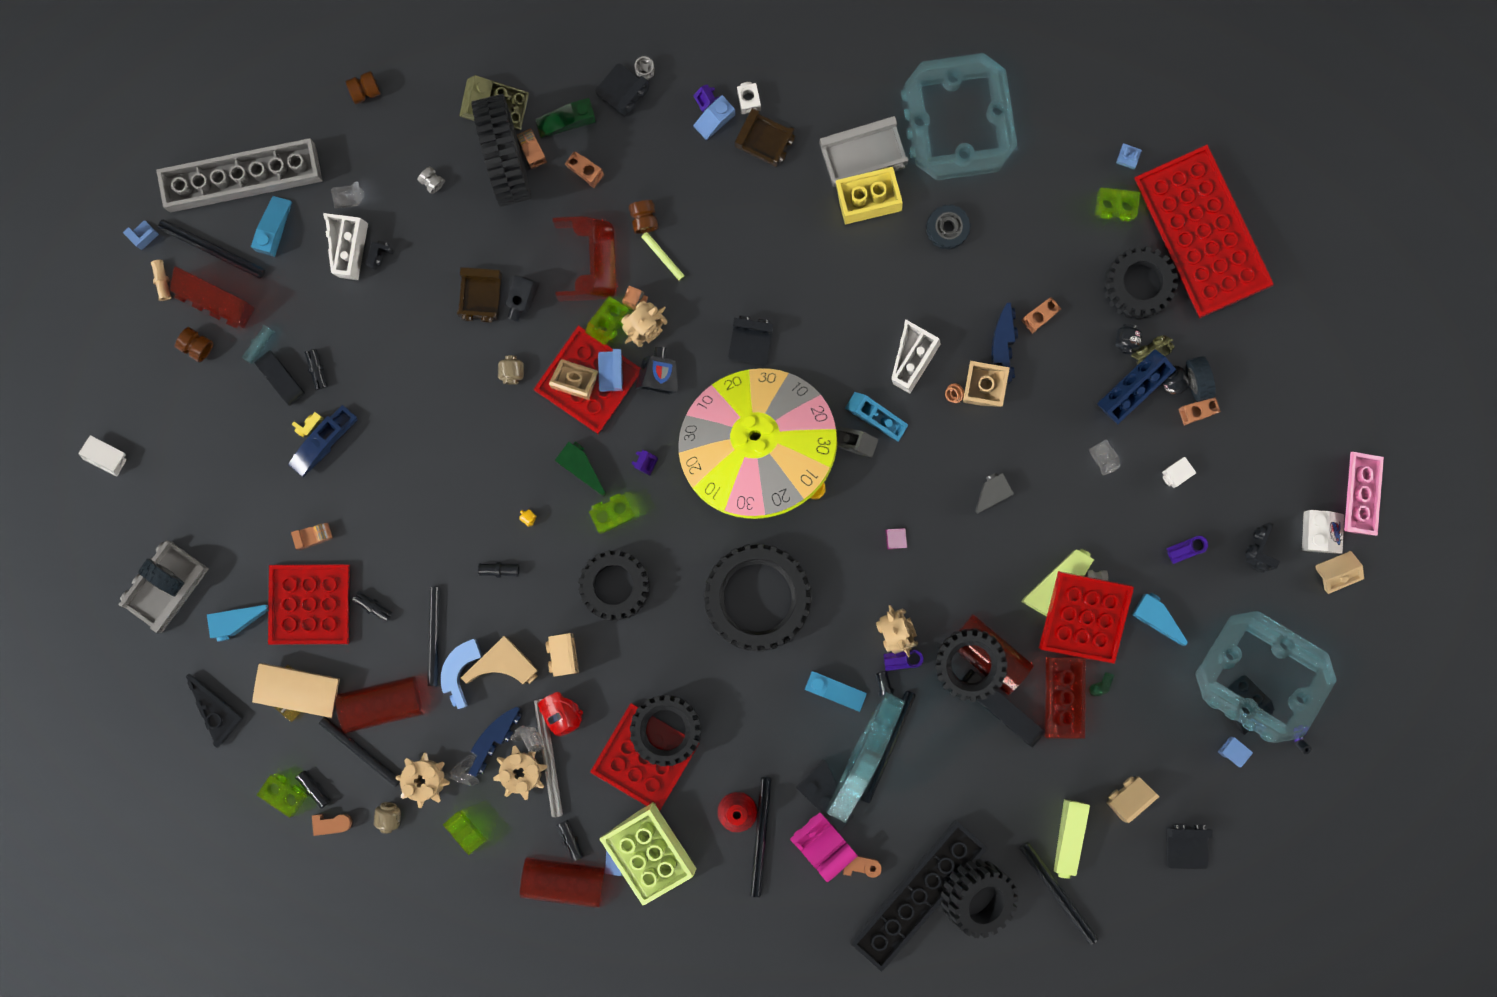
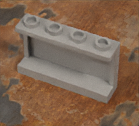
M895 116L820 138L819 144L833 187H836V180L889 167H893L894 171L905 168L909 160L905 155L899 137Z
M167 540L158 545L156 548L157 553L150 560L166 567L184 582L177 595L174 597L156 588L138 574L133 579V585L129 591L126 590L120 597L121 602L119 603V606L126 608L151 626L150 629L156 633H162L209 570V568L187 552Z

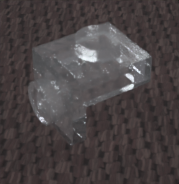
M354 182L351 186L334 187L331 189L335 209L358 206L364 196L358 182Z
M1107 440L1089 449L1091 456L1100 466L1103 476L1113 473L1120 467L1119 457Z
M521 726L510 737L512 741L523 740L529 752H539L545 748L541 735L534 727Z

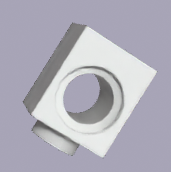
M744 82L737 87L741 113H750L752 108L761 111L756 83ZM750 93L754 98L752 100H745L743 96Z
M1185 457L1162 472L1165 483L1173 488L1196 474Z

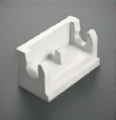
M91 435L78 453L83 460L116 477L126 462V458H124L126 454Z

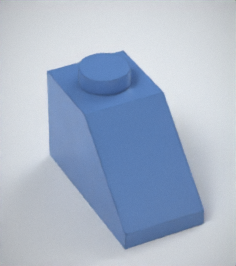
M721 95L704 111L693 126L707 141L735 116V109Z

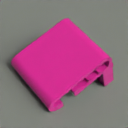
M821 813L813 816L802 829L797 830L794 836L790 838L827 883L858 857Z

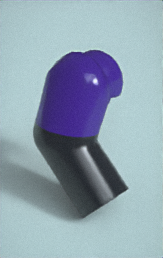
M1302 725L1297 728L1295 727L1292 732L1295 745L1304 754H1309L1312 748L1302 737L1307 734L1305 727Z

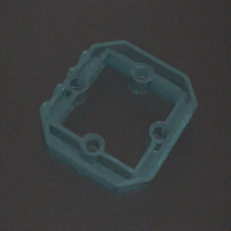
M984 53L922 61L906 81L904 90H901L902 102L906 101L907 109H904L905 121H909L910 127L907 128L908 140L911 139L912 141L910 157L911 159L914 158L915 164L936 180L999 172L1015 151L1017 140L1006 69ZM949 76H954V77H956V78H957V82H955V83L950 82V81L948 80V77H949ZM988 77L992 102L988 106L986 117L996 126L999 148L974 151L970 144L962 143L957 146L954 154L932 157L928 134L930 117L925 112L921 86L942 83L946 90L956 91L960 88L963 80ZM998 108L1001 110L1002 114L995 115L992 112V109ZM922 119L925 124L918 126L915 124V120ZM965 151L968 153L969 157L963 159L960 157L959 153Z
M1259 611L1230 616L1195 672L1203 700L1210 707L1221 710L1229 719L1239 721L1247 730L1255 731L1260 734L1263 740L1273 743L1302 738L1309 730L1337 681L1327 652ZM1246 630L1270 644L1271 651L1277 658L1284 659L1289 656L1315 672L1306 688L1300 687L1289 696L1288 706L1293 711L1286 723L1260 709L1253 699L1243 698L1216 681L1223 668H1234L1240 661L1242 651L1237 645ZM1280 643L1285 644L1287 646V650L1283 649L1280 646ZM1226 653L1231 654L1234 660L1228 659ZM1297 696L1301 697L1304 703H1300L1297 700ZM1242 707H1246L1250 714L1244 713Z
M887 692L884 693L849 757L826 810L827 814L846 823L884 754L905 701Z

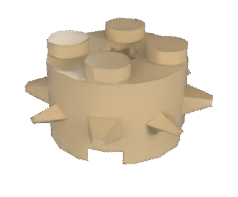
M642 301L636 306V310L631 315L627 314L621 320L623 324L622 329L629 336L625 344L633 341L638 347H642L643 342L646 341L648 344L652 342L663 331L661 326L667 324V319L662 315L666 307L664 306L658 310L652 303Z
M889 605L887 615L880 617V621L876 622L878 631L883 633L885 638L883 641L884 647L887 652L892 651L894 654L904 651L910 657L911 648L918 645V642L914 641V637L917 634L910 618H905V609L902 608L894 611L891 605Z
M513 746L510 756L507 758L498 757L496 759L501 766L499 774L493 777L494 781H501L502 785L506 788L504 796L508 797L511 793H520L524 800H528L529 790L534 787L544 788L540 778L541 772L547 769V765L539 764L535 758L536 749H532L529 753H521L517 746ZM522 768L524 770L522 773L525 775L518 777L516 769Z
M427 753L423 754L421 760L415 762L406 758L404 760L406 767L401 775L396 776V779L400 781L402 789L401 798L408 797L411 800L417 801L418 808H422L424 801L429 799L439 803L441 801L439 792L442 791L443 786L450 784V781L445 780L444 772L442 771L444 762L436 763L428 760ZM421 777L422 779H425V783L421 784L420 782Z

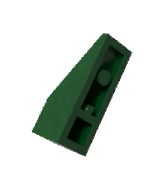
M589 98L567 104L535 119L540 138L596 123Z
M568 442L555 461L604 497L606 492L587 455L583 452L585 448L577 442H574V444Z

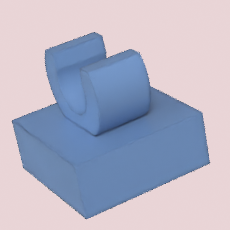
M1123 143L1116 163L1135 169L1142 150Z

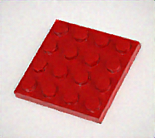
M578 325L533 390L599 435L638 379L640 367L622 355L623 391H599L598 353L613 352V349ZM561 359L598 371L590 400L550 387L549 382Z
M269 565L268 645L349 644L350 565Z
M1058 571L1039 648L1045 651L1115 664L1134 587L1132 585Z
M630 703L590 773L646 806L654 802L660 811L694 752L686 760L673 766L653 765L640 757L641 755L636 752L630 739L631 719L638 707ZM654 716L647 723V737L650 743L658 749H674L682 743L685 734Z

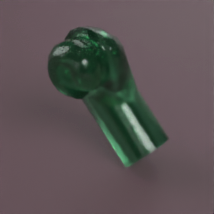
M1105 672L1102 682L1090 685V694L1098 697L1108 693L1114 675Z

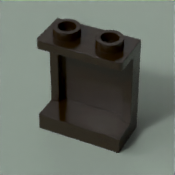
M752 108L735 140V147L777 167L779 162L783 163L787 155L785 150L788 145L791 146L796 135H794V128L784 127L760 115L758 110Z
M460 267V276L462 278L457 315L462 317L461 320L473 321V318L481 319L482 322L492 323L493 320H498L502 281L501 271Z

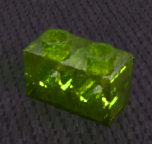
M1100 188L1097 193L1095 215H1100V218L1103 219L1118 217L1121 221L1135 219L1138 214L1140 192ZM1103 201H1110L1112 208H1106L1103 205ZM1125 202L1129 203L1131 210H1125L1122 204Z
M609 296L587 324L585 333L606 345L609 340L613 341L616 337L618 327L623 326L621 320L627 315L629 308ZM614 312L618 316H612L610 313ZM599 327H605L607 330L603 331Z
M620 493L609 498L610 502L605 504L600 502L591 507L592 510L589 511V514L599 534L636 518L625 494L622 496ZM619 503H623L626 506V510L621 514L615 511V507ZM600 512L608 514L605 522L598 521L597 516Z
M279 773L277 775L272 774L259 790L257 796L289 818L293 817L307 796L303 794L304 790L299 786H292L287 783L288 779ZM273 783H276L279 786V791L277 794H274L271 791V785ZM289 794L295 797L294 805H290L287 801Z
M462 810L455 813L443 824L468 855L472 854L487 841Z

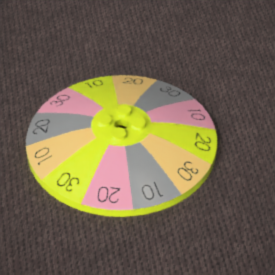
M759 368L739 371L709 386L691 405L684 418L679 435L680 463L693 490L713 508L725 514L741 518L758 519L777 516L803 504L816 493L828 477L837 451V431L834 418L821 394L798 376L775 369ZM753 433L761 434L760 438L755 441L751 440L750 436Z

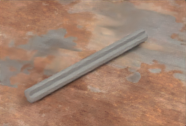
M537 699L534 701L543 763L547 765L545 776L552 817H561L563 812L550 728L538 707V703L542 699Z

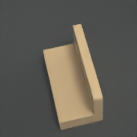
M1351 551L1315 566L1317 572L1323 578L1324 590L1327 594L1364 579L1363 565Z

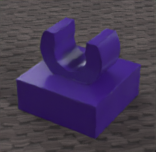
M708 84L701 86L693 95L702 112L719 98V96L714 97L713 92L715 88H709Z
M645 450L636 452L639 458L637 462L632 461V465L637 470L650 476L658 457Z

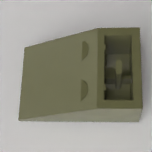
M474 75L467 79L459 116L474 121L472 101L504 94L515 130H521L529 93Z

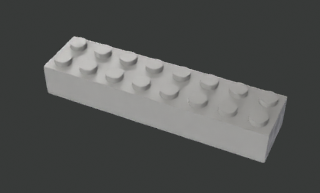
M311 138L156 170L163 208L170 213L323 182L316 144Z

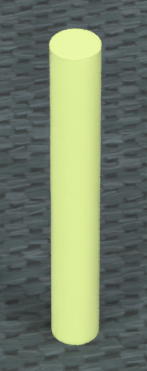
M644 233L641 236L673 275L681 281L685 275L649 233Z

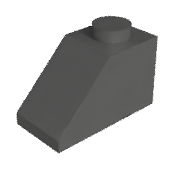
M836 426L838 448L858 455L873 457L879 439L863 431Z
M994 473L986 477L987 482L982 486L975 510L977 514L1014 494L1003 473L1000 475Z

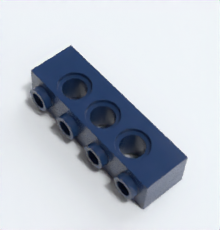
M1154 349L1103 397L1097 405L1110 419L1119 424L1176 369L1164 355Z

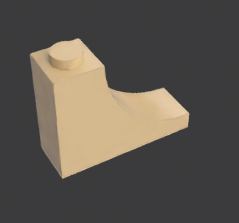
M503 636L461 679L466 684H469L481 675L497 672L510 675L522 684H531L538 677L536 673L539 670L507 636Z

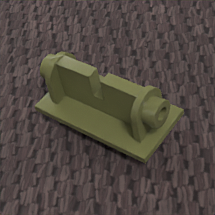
M1165 335L1158 336L1149 345L1141 346L1131 356L1139 360L1137 365L1154 349L1166 356L1172 353L1174 345L1171 343L1173 340Z

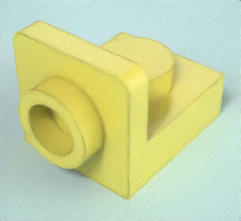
M314 412L313 415L310 414L306 418L304 427L296 422H293L292 425L296 427L294 431L303 438L305 436L309 437L324 418Z

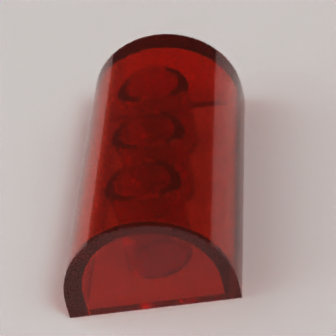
M972 614L957 632L966 628L967 630L975 628L979 631L984 630L997 639L1002 645L1007 659L1006 678H1004L1003 684L999 688L1007 695H1010L1023 682L1034 665ZM967 645L957 650L958 654L984 676L989 674L991 658L983 648L976 645Z
M1046 657L1045 738L1085 739L1086 658Z
M415 676L340 693L335 698L339 723L344 733L424 715Z
M526 857L521 877L520 898L600 908L605 868Z

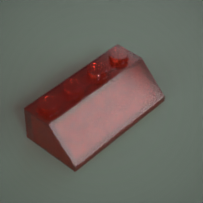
M176 266L174 267L170 291L175 294V299L183 303L188 300L193 303L191 305L193 308L201 312L203 309L210 311L209 316L220 320L222 317L227 320V325L235 329L238 326L243 329L245 328L255 309L253 306Z

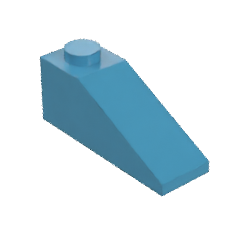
M272 196L253 238L251 248L256 252L273 257L276 256L292 201Z
M854 392L845 407L847 411L898 442L908 427L907 423L861 393Z
M1153 593L1149 595L1143 594L1131 615L1181 646H1186L1188 641L1165 605L1160 602L1161 598Z
M268 605L207 614L210 638H217V642L229 640V636L236 635L268 612Z
M811 671L804 689L859 712L867 695L863 691Z

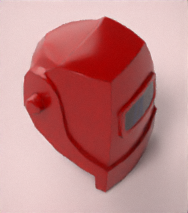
M560 692L553 693L538 703L539 710L546 724L556 736L567 735L580 726L583 711L580 710L575 702L562 697Z

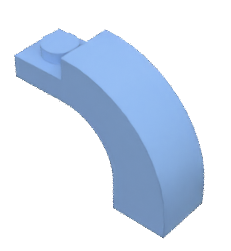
M477 639L469 640L457 646L446 658L442 667L443 693H452L450 700L454 707L457 706L458 709L468 706L460 686L461 672L469 663L483 657Z

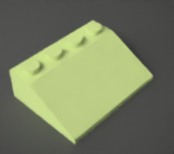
M654 802L637 811L600 837V841L642 905L649 903L694 876L697 869Z

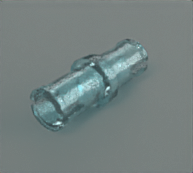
M263 325L255 339L250 341L251 345L241 358L253 364L260 351L266 348L264 345L274 331Z

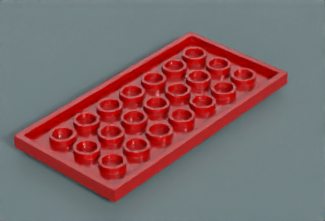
M1208 145L1134 177L1199 318L1274 285Z

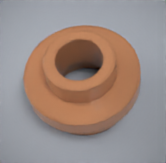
M953 383L947 387L945 396L948 401L958 403L964 398V390L959 384Z

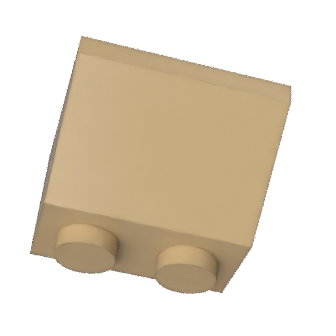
M970 361L963 403L1003 407L1010 367Z
M568 633L548 637L549 641H546L547 653L551 654V661H548L549 672L553 673V677L579 673L574 634Z
M1132 776L1123 783L1124 787L1119 791L1117 789L1108 796L1109 800L1106 802L1117 816L1127 823H1130L1159 798L1157 793L1137 776L1134 778Z

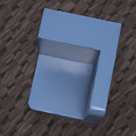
M143 221L134 230L128 227L123 232L141 250L159 235L147 221Z
M1229 737L1218 751L1219 754L1231 760L1238 767H1242L1253 754L1251 750L1235 737Z

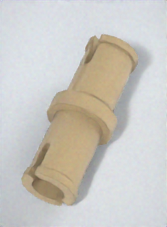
M154 260L151 262L154 274L153 283L157 287L159 300L166 301L172 298L168 286L169 277L166 276L163 260Z

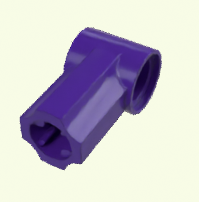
M1195 536L1166 548L1167 554L1172 564L1205 552L1208 548V541L1203 536ZM1196 539L1202 542V548L1199 551L1193 547V542Z
M910 650V654L917 653L920 656V661L917 664H911L908 660L909 657L904 651L897 654L886 653L884 654L885 669L890 671L917 668L923 663V655L918 650Z

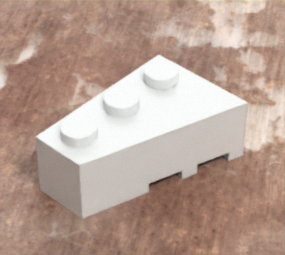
M323 213L327 227L326 237L329 242L328 252L331 273L339 278L358 280L368 223L358 217Z
M905 320L892 374V382L910 394L941 343L938 337L908 320Z

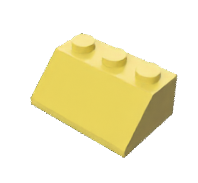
M893 167L836 180L839 203L845 225L902 211L903 202Z

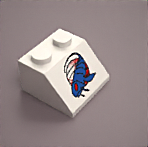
M1319 510L1304 511L1302 551L1342 554L1344 514Z

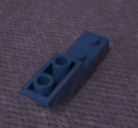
M1011 303L1005 305L996 323L991 350L992 365L1010 367L1012 348L1008 347V345H1013L1015 339H1018L1017 327L1013 325L1016 313L1015 308H1011ZM1014 367L1009 369L1007 384H1010L1012 379L1015 378Z
M342 405L330 418L327 416L297 450L288 465L300 476L304 477L331 451L330 447L358 420L357 417Z
M515 707L505 712L481 734L470 751L476 754L477 757L468 774L477 777L479 774L482 775L488 765L485 763L488 755L492 757L496 750L495 742L499 744L508 743L513 734L510 730L513 724H518L522 716L519 713L522 708Z

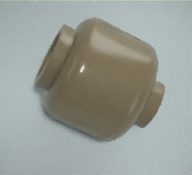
M505 356V359L500 360L498 363V378L503 381V384H519V381L524 377V363L521 360H517V356Z
M381 803L375 809L374 826L380 829L381 833H392V830H396L400 826L401 810L396 807L395 803Z

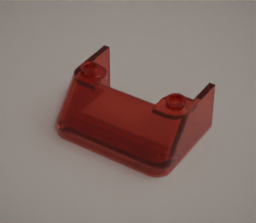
M584 216L553 218L555 228H573L578 236H589L590 275H581L577 278L575 291L556 292L558 301L597 300L614 297L617 292L613 225L605 220Z

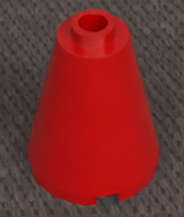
M730 793L719 803V821L729 831H746L756 821L757 806L754 800L745 793ZM738 811L741 813V817L735 818L733 813Z

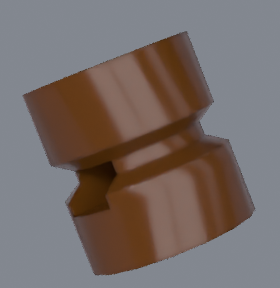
M371 71L362 74L360 79L354 77L345 81L355 105L365 101L366 96L373 98L381 95Z
M642 200L629 205L630 215L634 218L632 225L635 234L649 233L659 228L657 218L653 216L655 213L653 200Z
M186 327L180 333L175 343V348L185 354L189 353V357L199 363L205 360L213 347V341L203 335L199 337L198 332L190 327Z

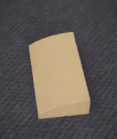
M260 663L258 665L252 702L332 718L340 678Z

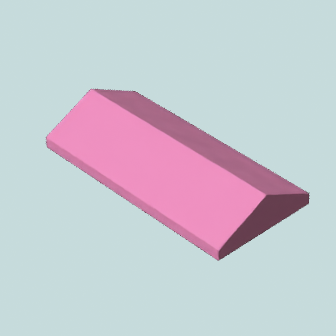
M1351 452L1344 531L1355 534L1378 535L1384 457Z

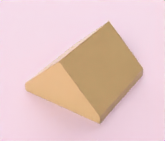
M561 359L549 385L552 389L590 400L598 371Z

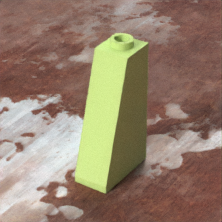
M1084 549L1074 550L1029 592L1021 602L1047 617L1058 571L1085 576L1094 560L1090 557L1091 554Z
M1064 799L1054 864V872L1059 873L1058 877L1070 879L1071 875H1077L1090 805L1084 802Z

